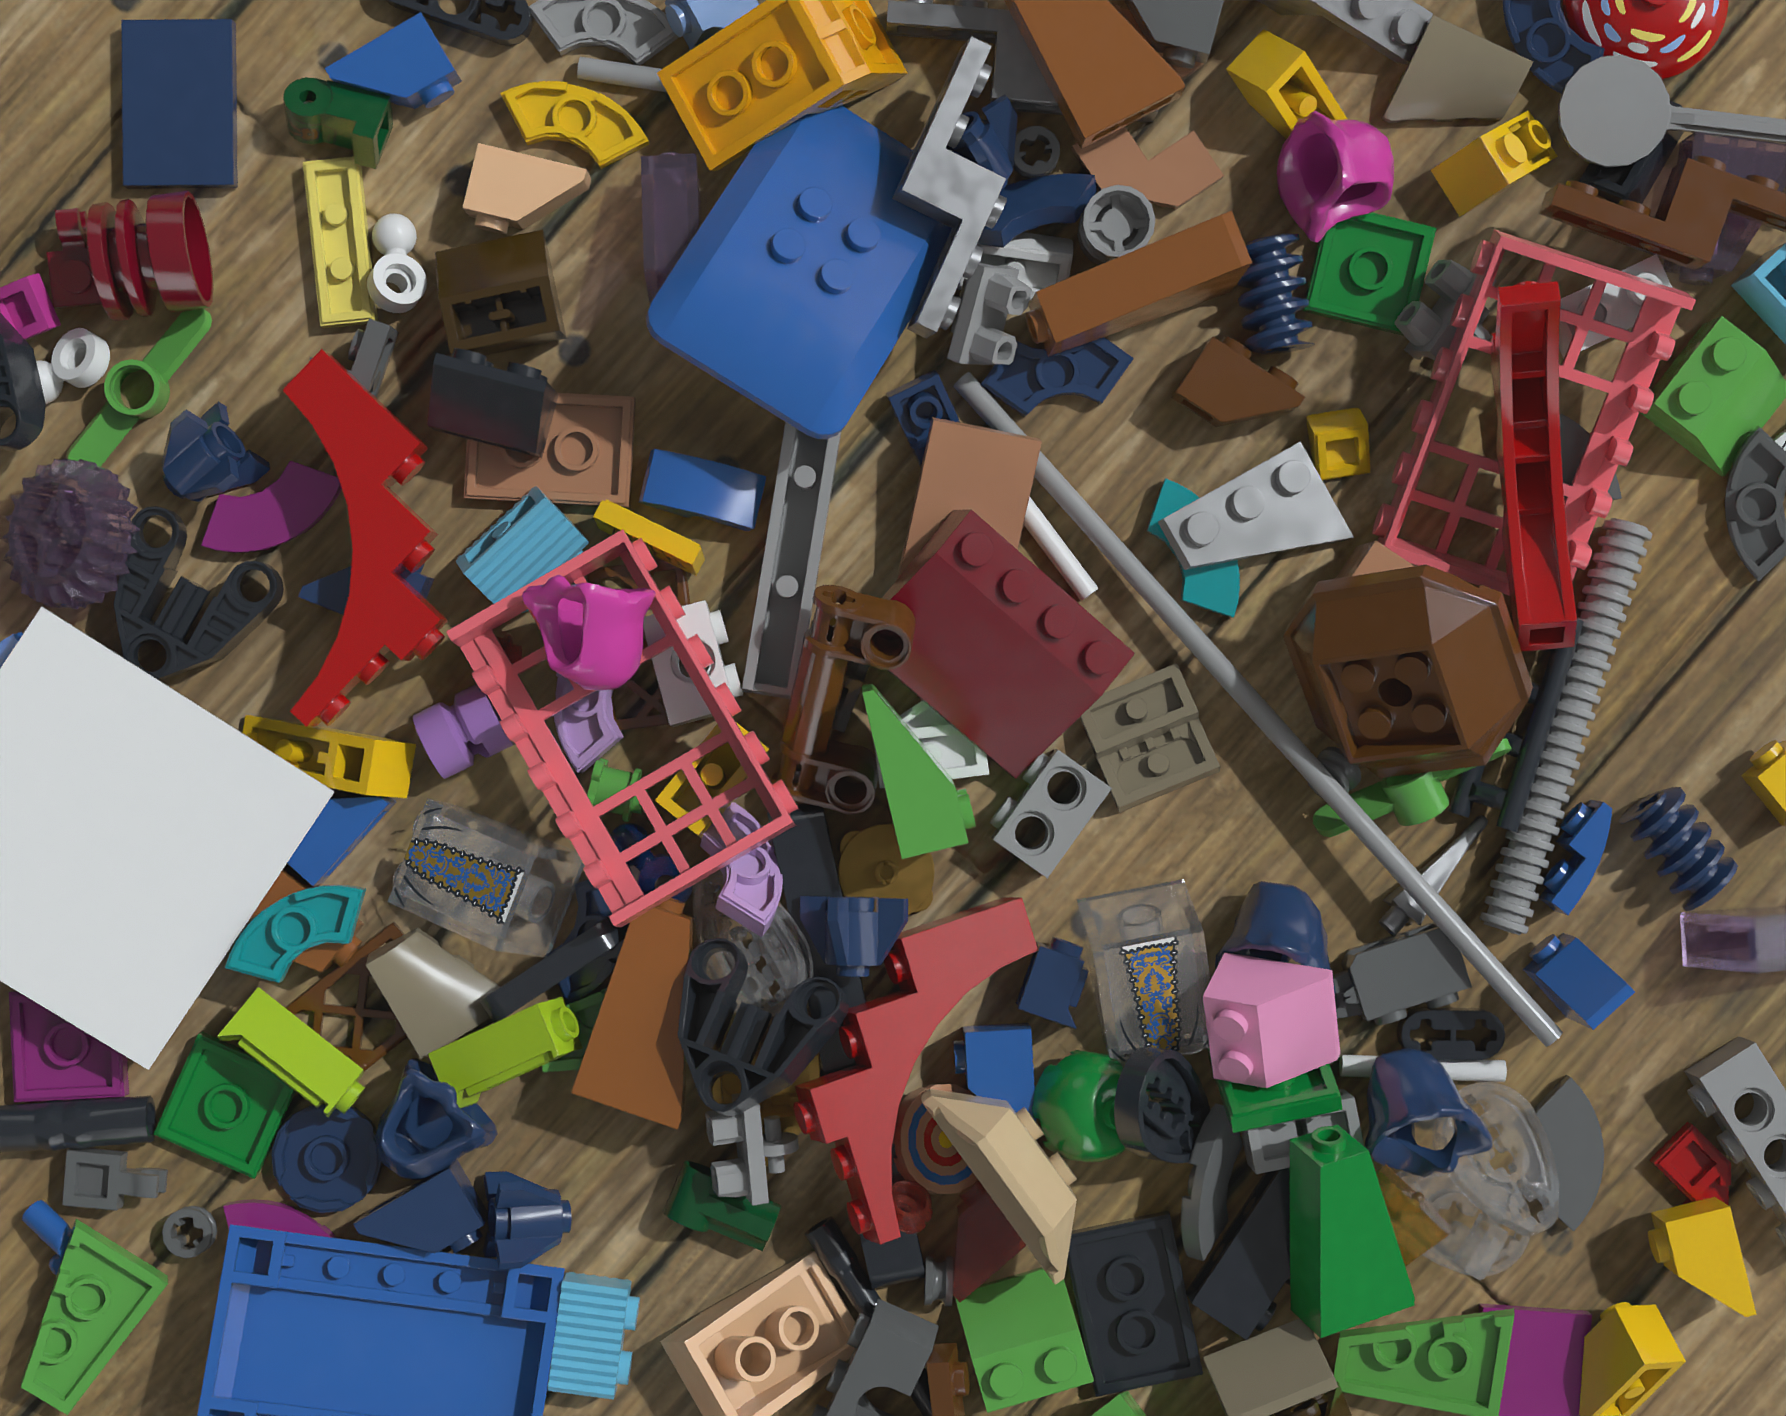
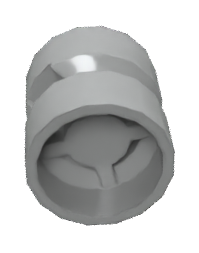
M1114 185L1103 188L1092 196L1079 220L1077 237L1080 249L1090 261L1101 265L1146 246L1154 233L1155 215L1152 205L1143 193L1130 186Z

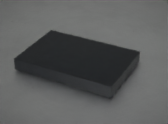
M1169 1211L1072 1230L1067 1262L1087 1359L1094 1380L1092 1383L1096 1397L1203 1375Z

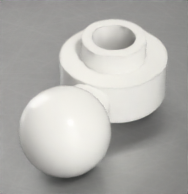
M387 214L381 217L373 228V243L384 256L377 261L369 273L367 289L372 300L380 308L392 313H403L414 308L421 299L427 287V279L420 264L407 256L414 248L417 239L413 223L401 214ZM386 283H394L399 287L401 293L392 291Z
M76 328L68 331L57 342L53 350L51 363L41 360L36 361L46 404L57 399L62 391L64 381L75 387L85 388L96 383L105 374L110 360V350L104 339L87 329Z

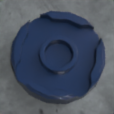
M322 1103L317 1109L311 1104L293 1114L278 1131L272 1150L273 1174L278 1184L282 1185L285 1192L291 1196L289 1198L300 1207L319 1213L343 1211L363 1200L378 1182L383 1163L377 1153L375 1140L377 1129L373 1121L356 1107L351 1106L345 1114L336 1108L328 1118L323 1112L327 1105Z

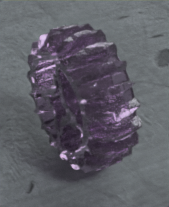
M54 459L52 465H38L35 476L22 479L24 492L11 495L15 505L12 514L3 516L10 522L9 532L0 538L9 544V550L3 557V561L13 567L10 579L21 585L22 594L36 599L37 602L43 603L44 606L75 610L86 608L87 604L102 603L104 593L118 591L116 576L130 573L125 561L129 554L137 552L131 546V537L141 529L131 523V518L136 513L138 507L127 501L130 489L118 481L117 474L112 473L109 469L97 466L94 462L82 459L78 461Z

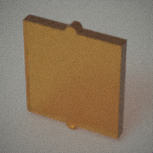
M1385 1164L1376 1171V1175L1406 1267L1449 1236L1454 1228L1424 1201L1425 1197L1421 1192H1415Z

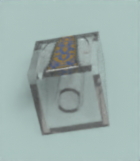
M427 798L423 810L414 821L413 837L403 862L400 863L394 873L393 888L387 902L492 950L546 958V954L553 948L575 891L574 885L578 883L584 863L575 850L461 806Z
M1184 879L1076 899L1101 1033L1107 1055L1122 1064H1126L1127 1060L1136 1050L1146 1046L1175 1050L1182 1055L1196 1054L1205 1048H1209L1203 994L1210 982L1204 931Z

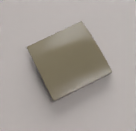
M1177 663L1103 693L1080 716L1106 784L1112 788L1110 793L1119 813L1220 772L1219 762L1199 720L1198 709Z

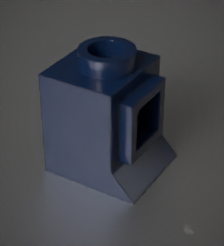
M1052 937L1050 945L1037 941L1038 951L1033 952L1015 1003L1020 1010L1077 1029L1068 1008L1069 1005L1077 1007L1089 970L1083 967L1085 962L1081 958L1083 947L1057 937Z

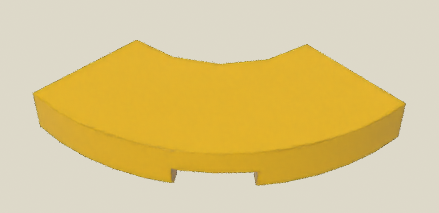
M539 81L519 85L500 93L527 145L545 140L570 142L588 152L598 166L603 169L650 144L641 127L626 110L609 97L587 88L561 81Z

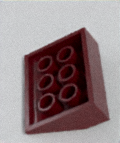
M972 509L953 510L882 597L883 599L896 600L905 604L913 612L916 619L913 645L908 660L902 666L887 671L969 741L986 753L990 759L1013 778H1017L1103 695L1135 654ZM883 629L876 632L881 638L886 640H895L901 637L892 630Z

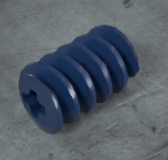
M1299 234L1268 236L1246 243L1252 264L1238 281L1237 286L1251 289L1238 298L1240 307L1254 310V312L1241 320L1243 329L1259 332L1244 342V346L1251 352L1279 354L1302 350L1315 345V343L1298 340L1299 334L1313 327L1312 321L1295 318L1296 312L1309 306L1308 299L1292 297L1293 290L1306 284L1305 277L1289 275L1290 268L1303 262V256L1286 253V247L1300 240Z
M1671 787L1652 793L1626 810L1619 819V822L1624 824L1636 819L1639 821L1640 824L1630 837L1634 842L1648 837L1652 839L1653 842L1643 855L1646 859L1660 855L1666 858L1656 872L1660 877L1674 872L1677 873L1678 878L1669 887V890L1672 894L1689 890L1691 895L1683 903L1682 908L1685 911H1692L1720 893L1736 873L1738 865L1732 857H1722L1725 847L1719 840H1708L1712 829L1706 822L1695 823L1699 811L1693 804L1682 805L1686 794L1681 787Z

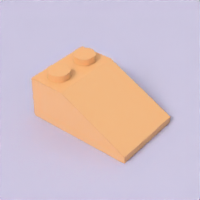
M809 1251L704 1310L660 1342L703 1416H771L832 1372L838 1359L847 1361L851 1357L854 1347L848 1345L847 1341L855 1321L816 1252Z

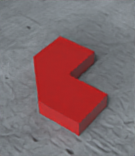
M1686 1122L1649 1161L1687 1198L1681 1205L1716 1197L1729 1206L1731 1162L1693 1124Z

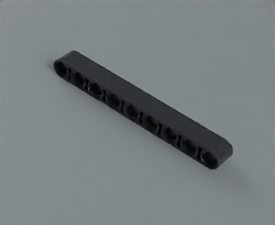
M804 803L797 805L798 809L790 813L796 826L772 839L780 874H783V889L803 980L813 977H823L832 980L843 990L847 996L849 1008L866 1003L861 977L836 976V965L824 964L800 920V896L843 897L824 809L820 806ZM767 812L768 820L770 823L771 821H773V819L770 816L769 812ZM819 990L810 996L808 1003L812 1018L821 1019L833 1012L836 1006V999L831 991ZM838 1028L819 1051L824 1075L856 1065L854 1058H848L842 1047ZM892 1144L891 1148L892 1195L901 1237L878 1244L865 1239L863 1234H860L872 1289L925 1278L926 1275L906 1180L898 1172L893 1159L897 1158L895 1144Z

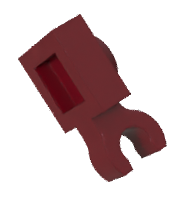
M78 208L55 210L56 227L63 251L47 252L53 307L66 309L102 305L89 265L87 213L85 211L79 212Z

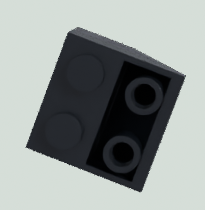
M460 348L453 349L452 357L436 353L433 363L427 422L429 427L445 434L539 458L543 457L559 394L547 382L548 378L541 375V370L514 362L508 363L507 371L493 368L494 364L486 361V356Z

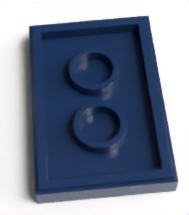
M232 19L121 20L123 186L127 189L238 188L236 23Z

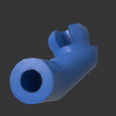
M39 1200L29 1206L23 1214L22 1221L56 1253L49 1261V1268L53 1274L57 1275L72 1229L45 1201Z

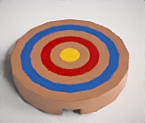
M930 1084L909 1093L899 1105L892 1143L895 1144L897 1158L893 1159L898 1172L912 1187L928 1194H954L973 1185L978 1178L925 1108L921 1095L928 1089L973 1095V1093L955 1084Z

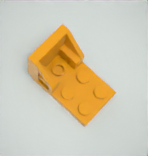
M766 0L657 72L710 171L720 170L750 151L756 143L786 128L806 114L821 113L837 108L889 86L908 74L868 0Z

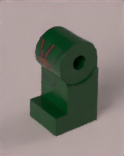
M308 77L297 79L287 86L283 96L286 123L289 134L295 140L304 144L326 142L351 149L354 152L355 164L373 169L377 168L393 128L390 96L330 80L325 81Z

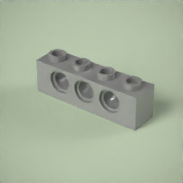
M1738 1036L1684 1071L1693 1085L1687 1092L1703 1116L1707 1118L1712 1115L1722 1130V1133L1717 1135L1718 1142L1735 1164L1740 1161L1744 1164L1752 1177L1746 1182L1749 1191L1764 1210L1772 1208L1781 1222V1225L1776 1227L1775 1230L1786 1246V1090L1757 1044ZM1751 1093L1754 1100L1753 1110L1747 1117L1737 1119L1734 1112L1737 1099L1743 1094ZM1780 1139L1783 1145L1782 1156L1776 1163L1766 1165L1764 1151L1767 1145L1774 1140Z

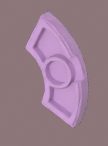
M556 673V676H558L556 699L574 690L569 679ZM597 690L554 715L555 726L562 748L578 773L585 772L596 760L601 758L623 738L613 716L611 698L613 690Z
M732 802L721 814L736 841L762 827L751 814L735 802ZM712 824L703 834L700 845L711 856L727 848L716 827ZM772 840L720 869L723 874L724 887L718 896L716 909L760 937H763L775 917L783 885V874H780Z

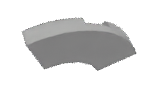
M538 0L529 6L533 18L561 56L580 47L604 46L623 53L635 65L641 66L679 38L671 29L666 14L647 0Z

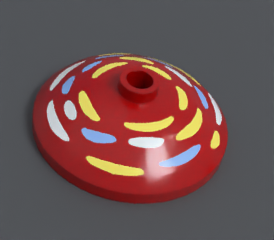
M1563 0V12L1568 26L1581 39L1605 48L1603 57L1624 55L1643 61L1663 81L1689 70L1709 53L1725 25L1729 1Z

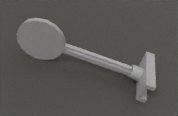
M1624 55L1600 57L1579 68L1565 84L1558 103L1559 129L1568 147L1584 161L1605 168L1627 166L1649 155L1663 139L1666 130L1786 144V119L1672 106L1661 77L1643 61Z

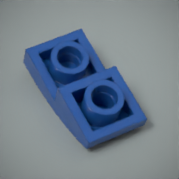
M653 449L650 452L638 503L686 518L699 516L740 530L749 531L755 529L767 476L698 457Z
M1589 800L1586 805L1582 802L1578 803L1565 816L1560 825L1564 832L1556 842L1568 851L1572 857L1568 862L1565 859H1561L1549 870L1543 882L1546 889L1538 897L1555 912L1569 915L1590 884L1600 863L1606 846L1612 816V808L1605 802Z

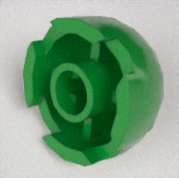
M1074 1050L1070 1052L1072 1055L1066 1056L1057 1065L1049 1064L1044 1069L1034 1091L1033 1118L1040 1119L1041 1129L1047 1139L1042 1142L1053 1153L1058 1152L1062 1158L1074 1161L1103 1162L1118 1156L1126 1149L1118 1137L1114 1118L1116 1088L1125 1065L1116 1058L1106 1054Z

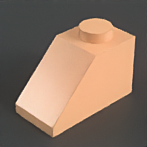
M478 143L463 209L470 217L476 218L475 227L494 233L507 234L509 226L523 230L589 190L591 177L587 169Z

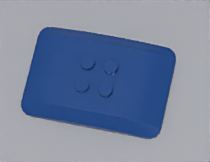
M843 106L821 113L806 114L786 128L756 143L651 302L646 315V324L651 336L666 348L806 435L816 439H829L837 436L848 423L920 305L934 267L952 229L892 199L911 158L910 152L913 150Z

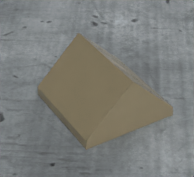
M1300 1318L1203 1357L1226 1416H1269L1338 1388L1335 1377L1313 1331Z

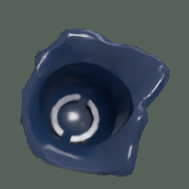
M1265 881L1255 883L1251 887L1236 916L1230 938L1219 950L1215 958L1216 969L1226 952L1287 963L1293 959L1301 965L1331 970L1328 957V935L1322 923L1321 913L1305 891L1294 885Z
M1406 1048L1385 1053L1376 1058L1367 1087L1369 1131L1364 1145L1369 1150L1372 1160L1381 1165L1403 1170L1415 1176L1427 1177L1435 1172L1451 1173L1456 1169L1460 1157L1483 1153L1493 1147V1138L1475 1111L1463 1100L1444 1066L1431 1054L1421 1050ZM1442 1117L1453 1118L1454 1134L1443 1149L1432 1150L1417 1145L1415 1140V1122Z
M416 1058L409 1060L405 1065L397 1093L380 1117L375 1140L379 1159L385 1166L400 1177L410 1180H424L448 1169L464 1154L490 1145L498 1135L494 1122L477 1103L459 1108L455 1088L446 1082H439L433 1066Z

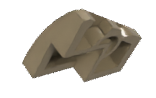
M1433 15L1424 29L1406 70L1398 81L1381 120L1388 123H1398L1400 120L1433 119V122H1452L1454 119L1473 118L1476 121L1501 120L1516 97L1533 61Z
M419 928L369 953L366 967L420 1059L489 1019L490 1017L479 1001L501 987L476 971L474 964L460 955H452L441 948L436 939Z

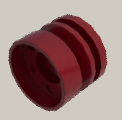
M189 191L152 195L147 201L145 223L136 204L130 199L120 200L116 206V211L108 202L92 204L88 210L87 217L89 265L102 306L110 319L114 321L130 319L134 309L142 317L152 316L156 306L157 290L167 309L173 313L210 307L213 302L214 291L212 261L205 225L193 194Z

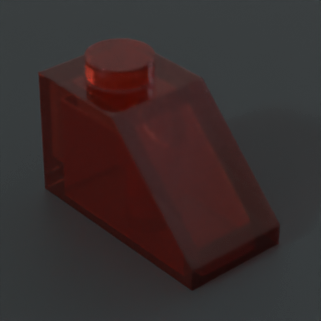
M978 1179L973 1185L961 1191L959 1197L963 1202L956 1209L953 1249V1295L960 1303L1026 1246Z

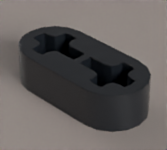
M1479 1008L1411 1009L1407 1012V1017L1398 1022L1396 1031L1398 1042L1403 1049L1421 1050L1431 1054L1436 1060L1488 1059L1500 1051L1505 1040L1504 1026L1499 1018ZM1426 1019L1427 1025L1431 1028L1445 1030V1038L1427 1039L1426 1047L1420 1048V1043L1410 1038V1030L1419 1029L1421 1020ZM1480 1019L1482 1026L1491 1029L1490 1038H1483L1480 1048H1475L1473 1041L1467 1038H1456V1030L1473 1029L1475 1027V1020Z

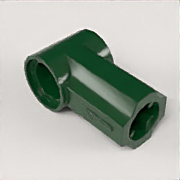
M684 1161L663 1209V1214L674 1222L700 1232H707L710 1229L763 1251L776 1223L781 1205L769 1200V1203L752 1205L746 1196L718 1197L712 1187L711 1168L696 1162Z

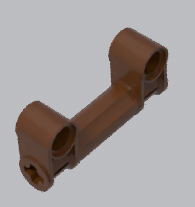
M822 585L814 590L812 599L816 605L812 628L807 629L804 633L803 645L783 732L779 741L782 757L779 770L772 775L770 782L774 784L782 779L795 803L812 804L837 810L844 814H857L868 809L875 798L878 768L876 755L870 749L861 745H851L830 740L849 661L882 670H892L902 666L911 654L916 619L913 612L899 601L857 593L843 586ZM832 618L836 619V624L834 626L830 625V621ZM887 629L896 632L901 637L895 640H886L881 638L876 632ZM797 764H801L802 768L797 769ZM847 775L856 776L863 782L850 783L842 777ZM792 782H796L798 785L793 786Z

